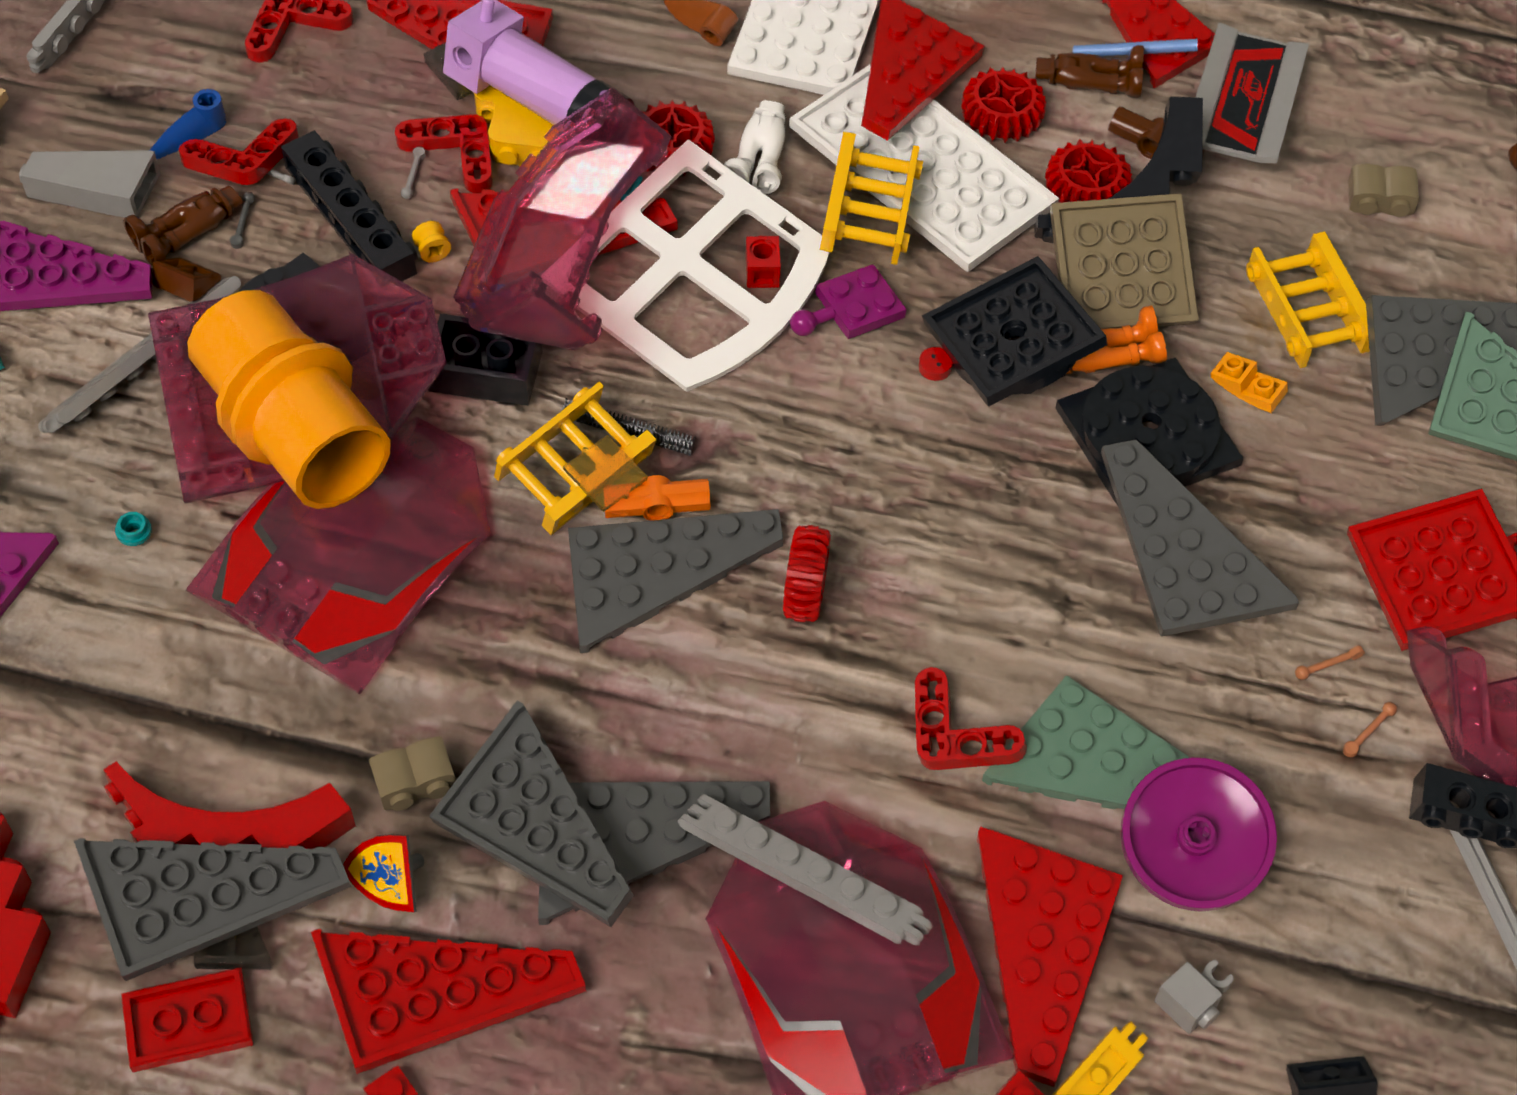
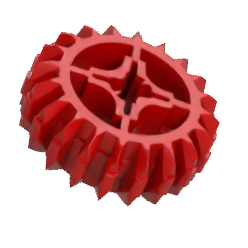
M1003 66L999 71H995L990 67L987 74L979 71L976 78L970 79L968 86L963 91L961 109L965 122L970 123L973 131L979 130L981 137L989 135L992 142L996 138H1002L1004 143H1006L1008 138L1018 142L1021 136L1029 138L1030 133L1037 131L1040 123H1042L1046 111V96L1044 95L1043 87L1038 86L1036 78L1028 79L1027 72L1018 74L1015 68L1012 71H1005Z
M673 99L670 104H664L659 101L657 107L648 105L646 112L639 111L637 119H633L631 133H629L631 152L638 160L639 165L645 164L647 172L657 169L688 139L710 155H712L713 144L715 143L713 124L711 120H708L706 112H699L697 105L688 107L686 101L681 104H675Z
M1079 139L1076 145L1067 142L1064 148H1058L1048 161L1045 173L1046 188L1059 197V203L1108 199L1132 182L1130 164L1126 163L1125 155H1117L1116 147L1106 148L1105 142L1101 145L1094 144L1093 139L1089 143H1083Z
M799 525L794 531L784 589L783 613L785 618L805 623L806 621L815 622L820 615L831 541L828 529H822L814 525Z

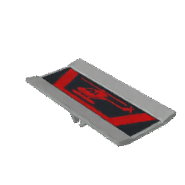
M1219 22L1196 94V98H1203L1202 149L1258 163H1277L1309 43H1284L1239 32L1237 29Z

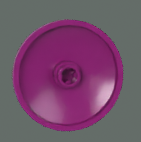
M1184 758L1168 762L1154 769L1133 790L1126 803L1121 820L1120 833L1123 853L1136 879L1159 900L1184 910L1213 911L1238 903L1252 893L1262 882L1275 856L1277 845L1276 823L1266 797L1258 786L1245 774L1217 760Z

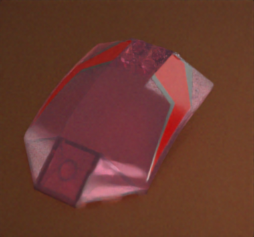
M419 417L380 425L390 439V456L383 471L367 489L355 498L338 506L315 509L303 505L282 476L278 475L235 523L187 587L186 591L344 686L361 694L403 633L437 589L488 536L492 537L474 448Z
M826 801L759 821L760 824L917 905L922 909L923 917L928 919L933 926L927 935L923 934L924 939L919 945H913L904 939L900 944H897L793 887L735 858L705 920L710 927L741 1004L772 1095H911L1014 1058L964 930L922 848Z

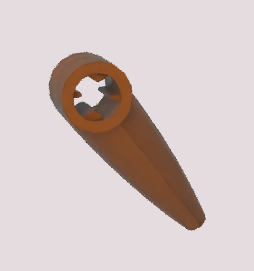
M663 0L668 10L678 21L700 33L708 43L714 46H722L738 22L736 13L722 4L707 0Z

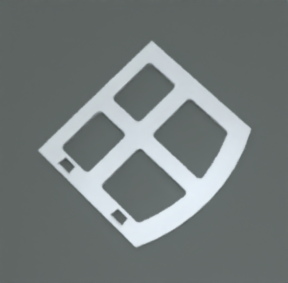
M688 139L541 277V282L688 392L735 370L775 340L790 324L792 315L796 311L801 310L812 295L825 269L830 252L820 250L821 234ZM708 166L721 174L717 180L704 172ZM684 172H691L724 197L683 237L674 238L644 216L642 212ZM743 214L751 215L799 250L791 272L770 303L761 302L701 257V254ZM785 221L799 230L794 236L781 227ZM626 232L658 255L660 259L617 300L609 301L578 278L576 274L619 233ZM679 276H686L749 324L717 346L693 358H685L638 323L635 318Z

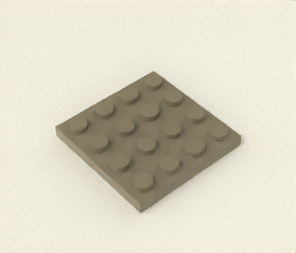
M1182 193L1051 204L1050 216L1058 280L1100 329L1121 328V326L1125 325L1132 327L1138 322L1140 310L1151 305L1155 310L1158 327L1188 325L1198 322Z

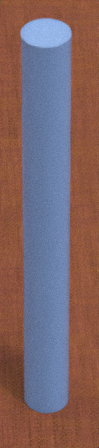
M1197 39L1074 45L1073 53L1092 54L1101 57L1129 55L1133 46L1136 45L1144 46V54L1198 51Z

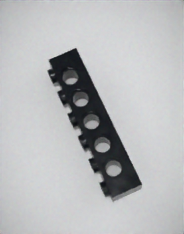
M314 130L281 146L287 171L296 179L298 185L382 291L417 274L415 260L418 259V255L411 242H405L401 238L400 231L395 222L392 220L388 221L385 218L378 201H372L368 197L364 184L359 179L355 181L351 176L347 163L343 159L338 160L332 145L327 139L323 141Z
M1426 763L1413 779L1409 819L1420 821L1423 825L1430 828L1442 827L1453 830L1467 838H1482L1493 841L1503 848H1517V787ZM1450 800L1455 802L1459 808L1455 807ZM1488 811H1490L1492 814H1494V816H1495L1496 818L1492 817V816L1488 813Z

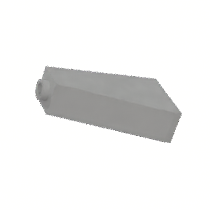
M150 150L32 152L27 163L23 164L20 169L19 179L29 198L125 218L129 215L139 216L160 175V170L155 152Z

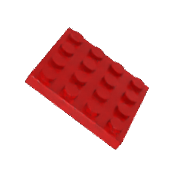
M1482 488L1348 527L1347 535L1401 651L1517 618V556Z

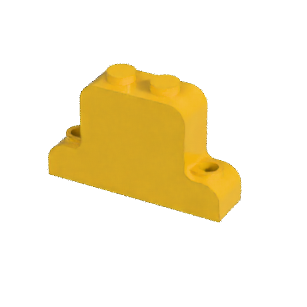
M491 85L478 94L474 93L476 115L482 116L486 123H490L488 130L490 155L495 162L549 170L559 169L565 164L571 142V137L566 132Z

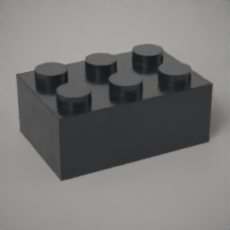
M440 313L425 364L428 392L529 406L543 353L541 328Z

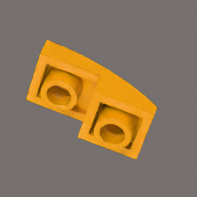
M1226 352L1210 373L1211 378L1228 392L1269 413L1274 411L1288 392V382L1257 372V362L1230 352Z

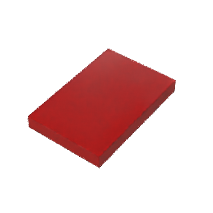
M241 967L121 993L129 1066L132 1073L254 1046L244 974Z

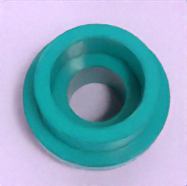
M138 512L123 514L118 519L115 527L117 539L127 546H137L146 542L152 533L149 519Z

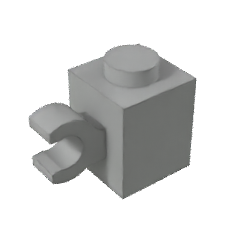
M1217 960L1210 961L1202 973L1198 972L1187 961L1160 986L1154 1002L1189 1035L1199 1025L1206 1029L1218 1017L1220 1011L1217 1007L1223 996L1222 993L1226 992L1233 982L1234 976L1231 974L1222 981L1216 980L1212 976V973L1219 964Z

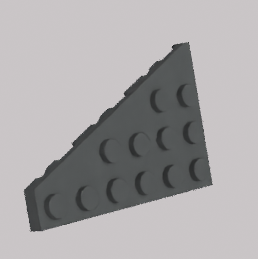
M1378 295L1368 297L1366 299L1375 426H1382L1439 397L1465 312L1473 313L1475 320L1491 333L1494 331L1507 346L1513 347L1517 351V303Z
M1137 440L1102 446L1101 455L1161 637L1297 609L1299 604L1297 596Z
M779 509L568 528L580 653L590 652V647L610 636L613 639L623 634L627 628L635 627L659 614L661 608L678 599L680 601L687 599L693 592L703 590L727 577V572L744 563L749 565L762 554H769L782 547L783 534Z
M517 700L429 817L438 826L612 927L634 894L524 704Z
M770 781L569 783L628 886L629 883L651 873L654 876L665 871L670 865L680 864L706 852V848L712 846V844L684 830L678 824V819L683 814L688 815L687 810L693 804L698 805L697 799L702 794L719 801L762 825L770 822ZM539 885V925H548L551 919L573 909L575 912L580 910L578 907Z
M85 838L74 841L121 976L125 981L352 887L335 847H316L314 849H305L302 846L267 848L256 844L229 843L225 846H219L215 843L201 842V845L175 844L174 841L141 840L135 843L124 839H113V842L87 841Z

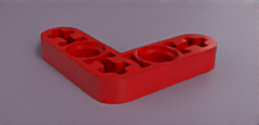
M265 0L245 39L247 56L256 63H263L272 59L290 22L333 31L346 30L353 24L351 6L342 0ZM308 7L317 8V10L312 13L302 12L303 9ZM267 23L278 24L275 28L272 29L263 28V26Z
M469 114L402 121L395 127L396 143L401 150L413 152L416 147H423L425 151L460 148L465 188L471 193L481 194L482 189L490 190L492 187L493 178L486 120L482 116ZM440 129L450 132L443 137L434 135V132ZM470 129H476V131L470 132ZM473 150L483 152L482 156L476 158L470 157L467 154ZM480 169L481 179H475L474 170Z
M284 118L273 121L243 151L200 139H191L181 144L179 154L183 166L190 170L241 185H252L259 182L283 158L281 146L299 138L296 123L291 119ZM266 150H272L266 153H260Z
M930 667L922 670L916 676V748L920 762L924 767L930 770L1002 765L1016 763L1024 757L1027 750L1024 734L1015 726L1003 725L952 730L950 687L946 674L939 668ZM932 681L937 682L935 686L937 700H930L928 687ZM937 711L944 715L942 721L936 725L924 723V717L930 712ZM930 737H937L940 749L937 752V756L934 757L930 756L929 753L932 750ZM1013 739L1012 749L1005 750L1006 740ZM987 740H992L994 752H989ZM968 741H978L982 744L980 751L973 755H967L961 750Z

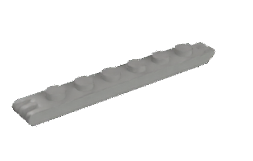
M67 0L32 41L33 47L26 55L31 71L39 73L43 69L50 68L57 58L66 51L68 45L77 34L83 31L84 26L92 16L98 13L106 0Z
M237 276L221 279L199 299L190 302L53 409L39 422V430L43 433L55 432L72 419L78 422L92 411L90 405L96 400L104 401L118 391L116 385L124 378L127 381L133 379L144 370L142 364L148 359L156 360L169 351L170 348L167 344L175 338L178 340L185 338L195 308L209 309L222 298L230 296L240 288L241 280Z
M702 794L697 799L698 805L693 804L687 810L688 815L683 814L678 819L680 827L897 944H900L904 939L913 945H919L924 939L923 934L927 935L933 928L932 923L923 917L924 913L917 905L705 794Z

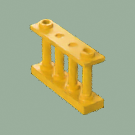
M843 132L820 250L833 252L835 239L842 240V237L894 247L891 264L897 265L900 252L906 253L910 234L904 233L913 180H920L923 161L917 160L920 146L913 145L910 161L859 152L860 148L854 147L856 134ZM862 165L907 174L906 183L901 185L855 176V172L849 171L850 166ZM853 188L903 198L901 210L850 200V196H845L844 193L845 190L852 191ZM847 213L897 222V232L892 234L846 225L845 221L839 220L840 215L847 216Z
M1325 231L1313 234L1306 253L1267 261L1259 247L1253 248L1249 263L1246 265L1248 279L1256 285L1286 341L1289 355L1295 358L1299 368L1307 366L1313 348L1346 340L1355 342L1361 354L1370 352L1366 303ZM1309 265L1311 268H1314L1318 277L1280 286L1274 273ZM1323 290L1327 292L1332 302L1294 311L1287 298ZM1337 315L1341 317L1346 326L1307 336L1301 323Z
M600 381L590 389L588 387L582 388L574 396L573 402L517 447L514 449L512 447L506 448L496 459L497 464L494 477L498 481L512 472L545 506L542 527L550 535L554 534L602 495L603 487L613 486L651 455L656 442V438L648 430L638 437L635 435L631 436L598 403L604 388ZM588 412L621 445V451L614 457L610 455L605 456L573 422ZM560 432H563L596 465V471L588 478L585 475L580 476L548 443ZM536 451L571 486L570 492L563 498L560 496L555 497L523 464Z

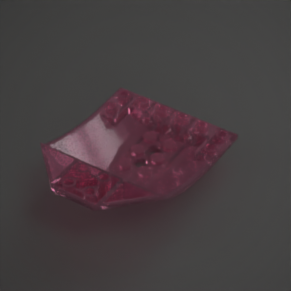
M350 252L348 256L319 268L253 289L273 295L304 334L315 339L318 343L324 342L341 349L353 367L350 390L384 429L390 442L447 364L432 299ZM222 298L148 313L185 504L285 481L272 464L267 465L248 459L239 447L229 439L217 422L216 401L218 395L188 358L187 342L193 326L207 309Z

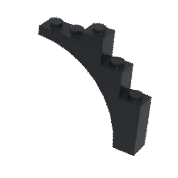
M1170 96L1165 107L1162 134L1151 160L1130 184L1108 199L1169 194L1170 182L1177 186H1189L1197 183L1202 173L1203 98ZM1050 214L1038 215L1034 225V238H1042L1045 242L1054 243Z

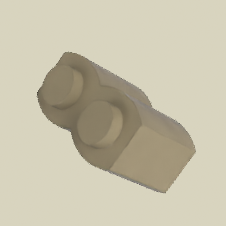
M1376 164L1353 165L1348 179L1349 210L1364 215L1383 212L1388 215L1403 217L1414 214L1419 201L1417 169L1408 166H1389L1384 168Z
M442 736L423 739L406 748L389 750L369 759L384 810H405L420 798H442L456 781Z

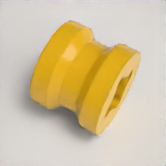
M437 221L421 223L412 233V240L419 247L420 257L428 263L442 260L451 251V243L444 236V229Z

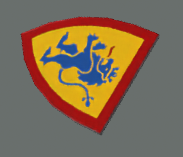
M378 835L362 842L348 855L343 863L349 881L364 896L385 908L404 912L417 911L413 871L424 865V858L420 853L411 855L409 835Z

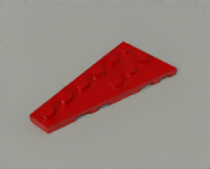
M1101 0L1111 10L1110 16L1126 43L1197 39L1198 51L1143 54L1142 68L1146 69L1150 75V83L1154 89L1208 57L1215 33L1176 0Z

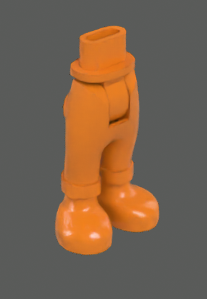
M1153 306L1143 307L1139 312L1137 324L1132 327L1125 325L1121 326V328L1101 329L1107 337L1108 345L1076 361L1066 374L1073 373V371L1091 373L1096 370L1117 366L1139 364L1140 360L1150 361L1151 363L1166 362V344L1162 332H1158V323Z

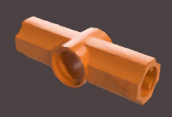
M653 475L644 478L640 484L603 487L605 518L643 515L646 520L651 521L669 519L673 516V513L711 510L708 479L671 482L665 476Z

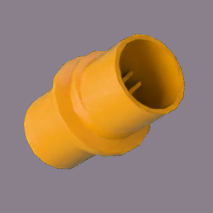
M261 290L237 292L222 298L205 311L193 326L188 339V358L218 395L216 401L217 422L229 439L239 447L248 459L267 465L272 464L303 505L315 509L335 507L352 500L367 489L381 474L390 456V439L384 429L350 390L353 367L341 349L324 342L318 343L315 339L304 334L274 296Z

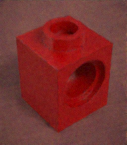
M747 236V288H780L779 236Z

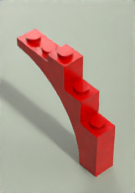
M117 761L103 769L109 782L104 786L107 794L116 806L122 802L128 810L124 815L134 829L130 833L135 843L141 840L174 841L175 844L201 845V842L215 843L219 846H225L230 843L256 844L267 848L302 846L305 849H314L316 847L328 846L356 827L351 808L330 782L304 797L275 807L246 812H212L183 806L156 795L135 781Z
M0 813V1015L15 1019L51 931L41 913L30 908H22L32 881L22 863L12 858L4 857L14 833L5 816Z

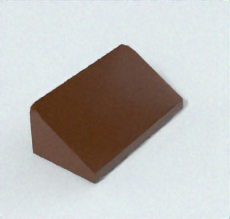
M181 257L153 262V285L190 302L199 299L221 280L219 273Z

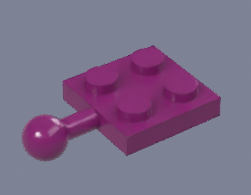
M871 264L817 284L815 294L825 308L814 312L805 309L796 311L790 319V327L795 334L807 336L815 330L816 325L834 319L846 338L851 339L905 318L907 309L875 265Z

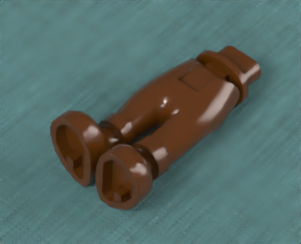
M1133 46L1127 59L1119 61V58L1109 59L1083 53H1060L1056 59L1055 54H1051V58L1037 57L1035 78L1049 80V84H1060L1068 89H1093L1106 91L1109 94H1117L1118 91L1129 97L1140 98L1143 82L1144 46Z
M228 185L221 190L212 188L210 193L205 191L176 204L162 216L151 220V224H145L136 215L125 217L123 224L135 248L139 253L143 252L148 263L153 265L155 261L164 260L169 252L174 253L196 237L215 229L223 219H227L233 214V209L242 205L243 202L239 194Z

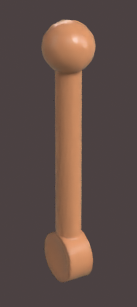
M1356 646L1347 653L1308 667L1299 666L1295 670V675L1298 679L1305 680L1313 672L1349 659L1356 660L1362 657L1365 652L1361 646Z
M1385 703L1382 707L1383 711L1354 741L1345 743L1343 753L1347 757H1355L1358 754L1359 746L1388 716L1396 714L1397 706L1394 703Z

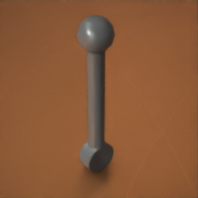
M246 192L242 196L244 205L236 234L230 238L231 247L234 249H239L244 245L242 233L250 204L255 201V195L252 192Z

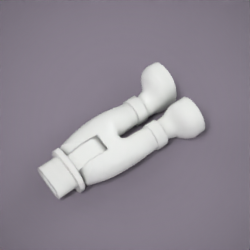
M767 100L760 103V106L754 110L752 117L748 121L740 141L737 158L729 159L724 163L726 167L750 183L755 158L758 151H762L752 185L765 195L776 191L782 179L781 172L777 168V162L784 144V124L786 121L785 114L783 113L784 105Z

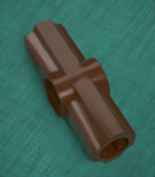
M1119 106L1109 123L1108 131L1137 144L1139 152L1146 158L1151 159L1162 134L1164 118H1155L1151 121Z

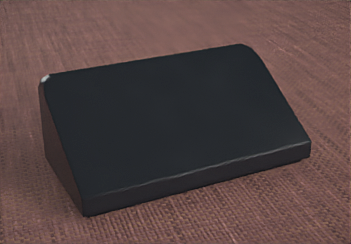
M1364 1056L1286 1065L1292 1095H1377L1378 1081Z

